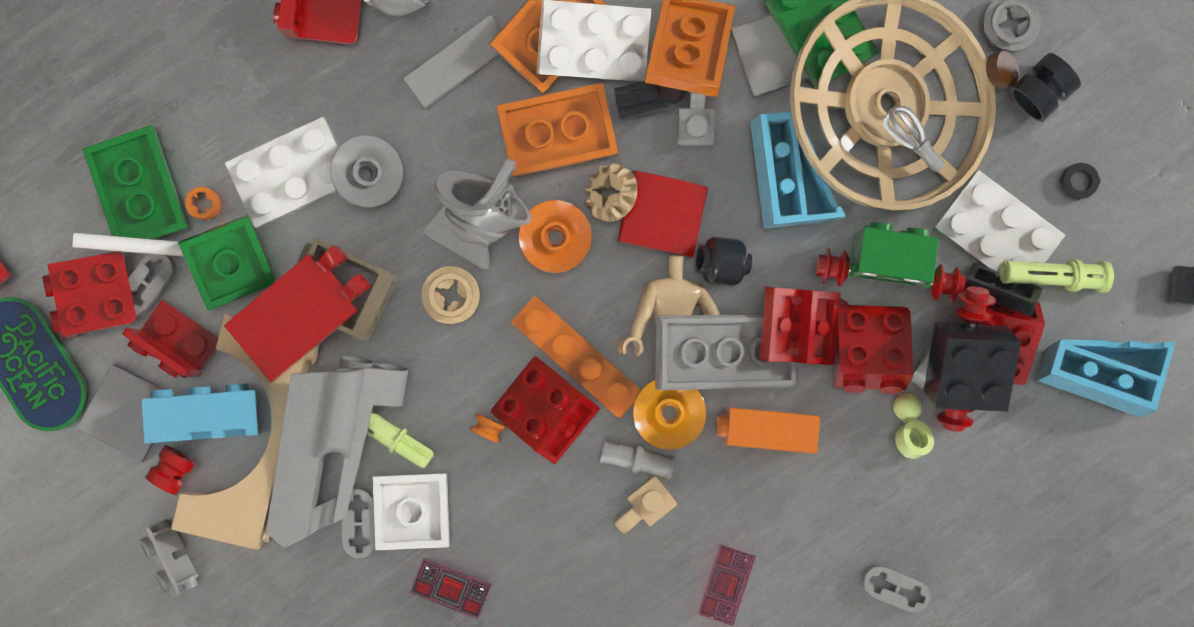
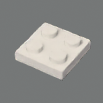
M447 473L373 476L375 550L441 548L450 546Z

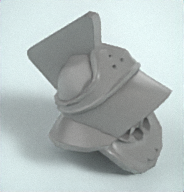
M506 159L496 178L459 170H448L439 174L434 190L444 207L425 227V234L481 269L487 268L490 265L488 246L492 242L495 243V240L498 242V238L506 235L508 230L531 223L532 216L528 208L515 193L513 185L508 182V179L516 171V161Z

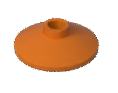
M549 200L536 205L529 211L532 216L531 223L520 226L519 243L524 256L533 266L545 272L561 273L575 268L584 260L591 246L592 233L589 221L579 208L565 201ZM558 231L562 234L563 239L559 244H552L549 241L551 232Z

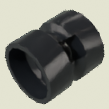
M1048 53L1032 67L1033 75L1025 74L1010 88V93L1018 106L1036 121L1043 122L1059 107L1058 100H1067L1081 87V81L1066 61L1054 53Z

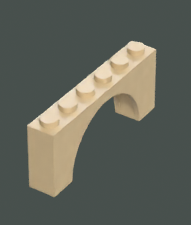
M224 314L216 350L230 354L242 361L260 380L266 391L271 408L270 438L257 466L236 485L220 492L197 493L187 491L180 493L171 530L259 550L265 546V542L270 543L272 540L266 534L291 374L306 373L309 364H315L319 345L275 382L271 383L223 326L234 315Z

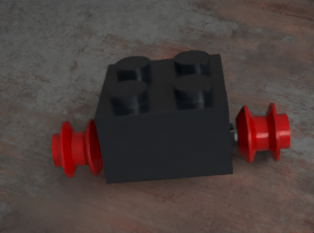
M971 286L967 288V291L958 293V298L964 301V306L956 308L955 313L965 321V324L935 322L923 391L935 408L946 409L945 412L937 414V420L943 424L945 429L961 432L965 428L971 427L974 421L967 414L975 410L1008 412L1021 341L1007 326L982 325V323L992 320V313L986 309L987 306L993 305L996 302V299L989 295V290L982 287Z

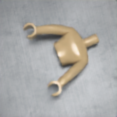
M669 256L668 278L649 281L645 285L630 335L621 337L617 343V350L620 354H626V346L630 341L634 343L633 352L636 356L643 352L644 345L641 339L652 311L655 322L656 315H693L697 305L700 307L703 315H720L704 285L683 278V256Z

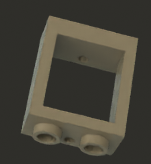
M315 238L312 244L307 243L304 246L299 261L308 254H311L318 261L332 245ZM343 251L348 257L344 262L377 277L355 326L345 322L338 328V330L363 342H368L399 277Z

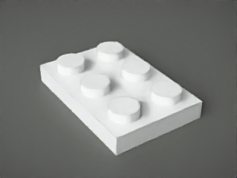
M542 0L536 74L645 81L651 9Z
M324 117L225 162L256 229H260L337 192L331 180L330 166L332 158L339 147Z
M980 170L975 171L932 228L980 265L1000 272V267L1004 260L1045 263L1066 236ZM1028 272V274H1034V275H1036V274L1038 273V272Z

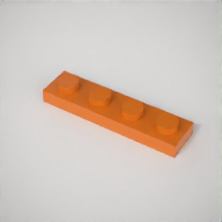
M536 296L511 321L516 328L619 419L635 402L641 389Z

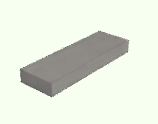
M491 15L403 78L425 109L499 56L488 44L501 30Z

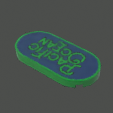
M1 298L0 388L17 415L28 426L40 431L62 430L73 425L82 416L85 410L86 397H88L87 382L57 333L53 332V327L38 306L20 298Z

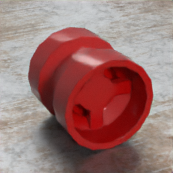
M164 445L158 454L160 459L158 465L151 467L145 478L159 489L177 495L183 486L182 477L185 474L191 473L196 462L183 452Z

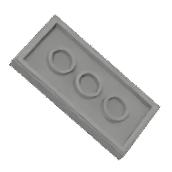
M763 314L656 315L655 389L797 387L798 363L760 360Z

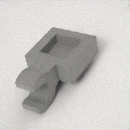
M690 92L689 108H679L677 146L714 147L715 109H705V95Z

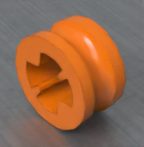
M196 187L187 194L185 207L193 217L203 221L211 220L220 212L221 199L210 188ZM206 194V199L212 201L211 208H205V213H201V209L195 206L196 199L201 200L200 195Z
M477 413L475 416L477 424L471 426L470 431L499 443L501 440L499 433L500 431H505L506 426Z

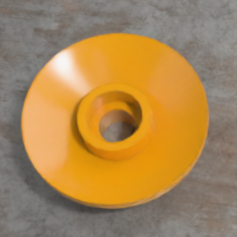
M655 380L644 386L636 397L633 407V418L639 434L645 441L660 449L674 450L689 445L699 436L706 421V406L698 389L657 390L655 389ZM666 406H672L676 410V415L671 420H666L662 416V410Z

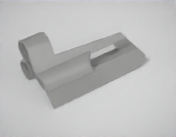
M342 356L340 367L337 369L291 374L266 534L283 548L293 545L319 529L334 524L346 517L373 405L403 406L409 370L407 367L390 363L377 364L373 363L372 360L362 357ZM340 452L344 456L338 496L317 506L325 454Z

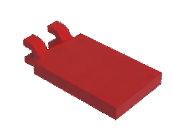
M333 245L318 261L311 254L305 256L223 325L271 383L275 382L356 314L358 310L351 302L371 287L363 275L357 274L344 286L331 271L348 258L338 246Z

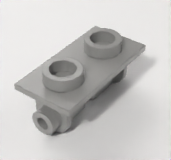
M165 519L153 525L156 530L155 533H151L149 527L145 528L141 532L144 538L139 540L146 558L148 560L154 558L159 572L155 573V576L164 593L169 591L171 596L175 597L181 594L178 586L182 585L184 591L197 586L198 583L195 578L199 576L188 554L175 560L172 553L184 546L177 531L171 530L172 525L169 524L168 520Z

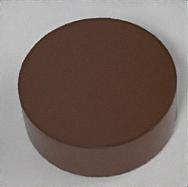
M1001 51L988 57L986 72L992 85L998 89L1013 86L1018 81V65L1010 52Z

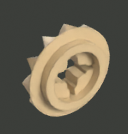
M615 163L609 166H599V171L596 174L589 175L591 179L589 186L583 189L587 194V201L584 204L590 209L592 216L602 221H617L627 215L634 206L637 198V182L632 172L624 166ZM611 186L615 190L620 191V193H614V195L606 197L601 194V191L609 189Z
M446 266L435 270L426 279L422 288V302L425 310L433 319L441 323L457 324L471 317L479 305L480 290L475 278L468 271L459 267ZM457 280V293L466 301L465 303L453 301L445 311L446 298L436 290L437 288L450 290Z

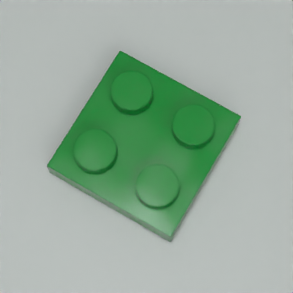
M248 214L178 242L207 311L269 287L276 282Z

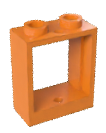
M725 407L724 414H718L716 435L722 437L721 443L728 446L817 454L820 416Z

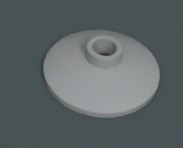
M361 135L347 140L337 149L331 161L330 175L335 190L345 201L357 207L373 208L387 203L396 195L403 180V166L398 153L389 143L375 136ZM360 168H366L370 171L371 176L369 180H363L359 177L358 171Z

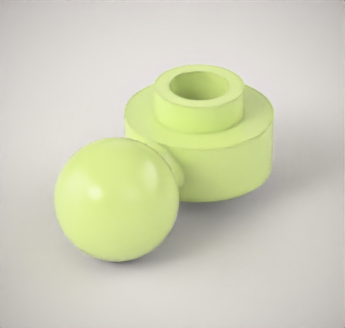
M904 392L898 395L893 403L894 413L904 422V425L900 426L896 431L895 442L897 448L905 457L918 459L933 449L934 436L931 429L924 422L918 420L923 407L921 399L914 393Z

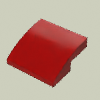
M633 170L632 174L637 182V198L632 209L621 220L617 241L693 258L708 187Z
M765 287L760 360L835 365L841 292Z

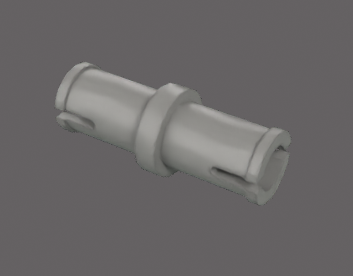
M604 439L599 463L628 468L630 473L638 474L640 471L670 479L675 465V456L644 450V446L638 444L634 448Z

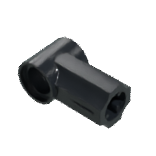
M645 81L614 88L621 120L660 110H675L683 104L687 91L680 90L678 98L669 100L662 96L660 92L662 86L645 83Z

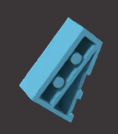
M791 112L760 114L752 120L750 125L763 229L834 222L844 218L845 214L841 206L838 207L829 185L817 174L805 157L796 137Z
M1061 339L1047 347L1037 381L1142 417L1157 411L1176 342L1141 343V341L1107 342V340Z
M248 384L225 385L226 392L211 393L210 386L188 388V395L173 396V389L150 391L151 398L141 399L144 444L258 435L256 390H248Z

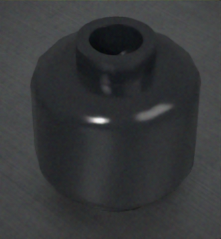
M711 237L706 241L705 245L702 244L698 248L696 270L707 283L736 286L751 271L752 255L747 253L745 244L738 239Z

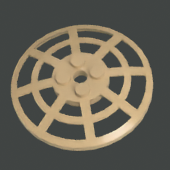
M850 0L839 5L820 20L809 33L798 53L792 72L790 106L796 137L805 157L817 174L832 189L849 200L868 208L885 211H903L932 205L950 196L966 183L978 168L988 150L996 115L995 86L992 85L987 76V59L982 47L970 29L955 14L933 0ZM886 5L883 27L863 30L845 40L835 23L842 16L859 8ZM901 6L929 16L942 25L950 35L933 48L918 35L898 29ZM824 33L834 52L829 56L822 69L817 89L800 87L801 74L806 58L816 40ZM881 39L879 60L863 66L852 49L863 42ZM896 41L913 47L924 58L914 67L894 59ZM959 46L966 54L974 72L979 102H957L954 80L944 59ZM840 60L852 75L845 93L828 91L832 73ZM932 69H935L940 79L945 101L930 100L929 91L923 78ZM883 94H888L892 97L894 107L907 106L912 109L923 128L927 123L929 115L944 116L940 134L931 147L945 162V165L937 173L946 181L939 187L921 196L906 200H895L893 179L912 176L926 169L928 165L922 158H919L907 166L892 168L891 147L902 144L895 140L884 128L883 121L887 112L882 109L880 103ZM800 102L817 105L820 127L828 144L831 146L820 160L814 153L806 136L800 113ZM827 106L845 108V114L851 127L839 139L836 137L830 124ZM903 113V114L908 118V120L911 122V124L914 126V128L916 129L915 125L913 124V122L911 121V119L908 117V115H907L906 113ZM895 114V117L899 124L915 140L907 126L903 123L899 116ZM957 116L978 117L977 130L972 146L963 163L956 170L941 154L952 138ZM890 120V125L900 134ZM860 138L876 146L877 167L860 161L849 152ZM842 160L854 170L867 176L878 178L880 199L870 198L852 191L838 182L829 172Z

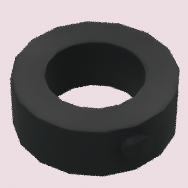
M1082 162L1066 168L1060 178L1063 192L1070 198L1077 200L1093 195L1101 182L1096 169ZM1076 171L1083 172L1088 177L1089 184L1084 191L1076 190L1071 184V177Z

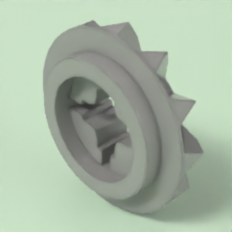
M994 0L983 16V33L987 35L991 45L1003 49V51H1021L1029 47L1040 33L1042 23L1040 12L1031 0ZM1007 13L1008 15L1010 14L1012 19H1025L1015 28L1016 34L1012 33L1010 28H999L1007 20Z

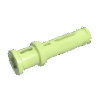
M1072 259L1066 262V264L1004 260L1000 267V279L1002 283L1064 286L1071 292H1078L1081 289H1095L1096 292L1105 294L1110 291L1113 285L1114 270L1108 261L1088 264L1083 263L1079 259ZM1028 272L1048 273V275L1028 274Z

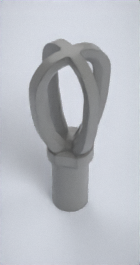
M896 106L885 114L884 128L895 140L912 149L915 154H918L933 172L939 171L945 165V162L930 146L924 128L912 109L907 106ZM903 113H906V114L908 115V117L911 119V121H912L913 124L915 125L916 129L914 128V126L911 124V122L908 120V118H907ZM895 114H897L899 118L903 121V123L907 126L915 140L899 124L895 117ZM890 120L900 134L890 125Z

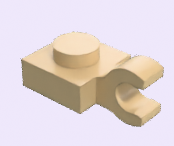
M654 475L627 497V500L633 507L613 523L624 535L642 519L649 527L652 526L678 504Z

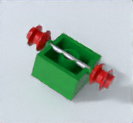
M870 222V225H865L864 228L854 233L850 258L846 250H843L839 257L832 256L830 248H826L824 255L818 254L815 276H821V284H824L828 278H835L837 285L840 287L849 276L912 286L925 285V288L929 289L934 301H937L941 294L948 295L950 303H954L958 293L965 289L966 278L965 275H960L959 267H955L952 273H946L942 264L935 268L939 238L929 236V230L908 227L907 231L897 232L892 231L893 225Z

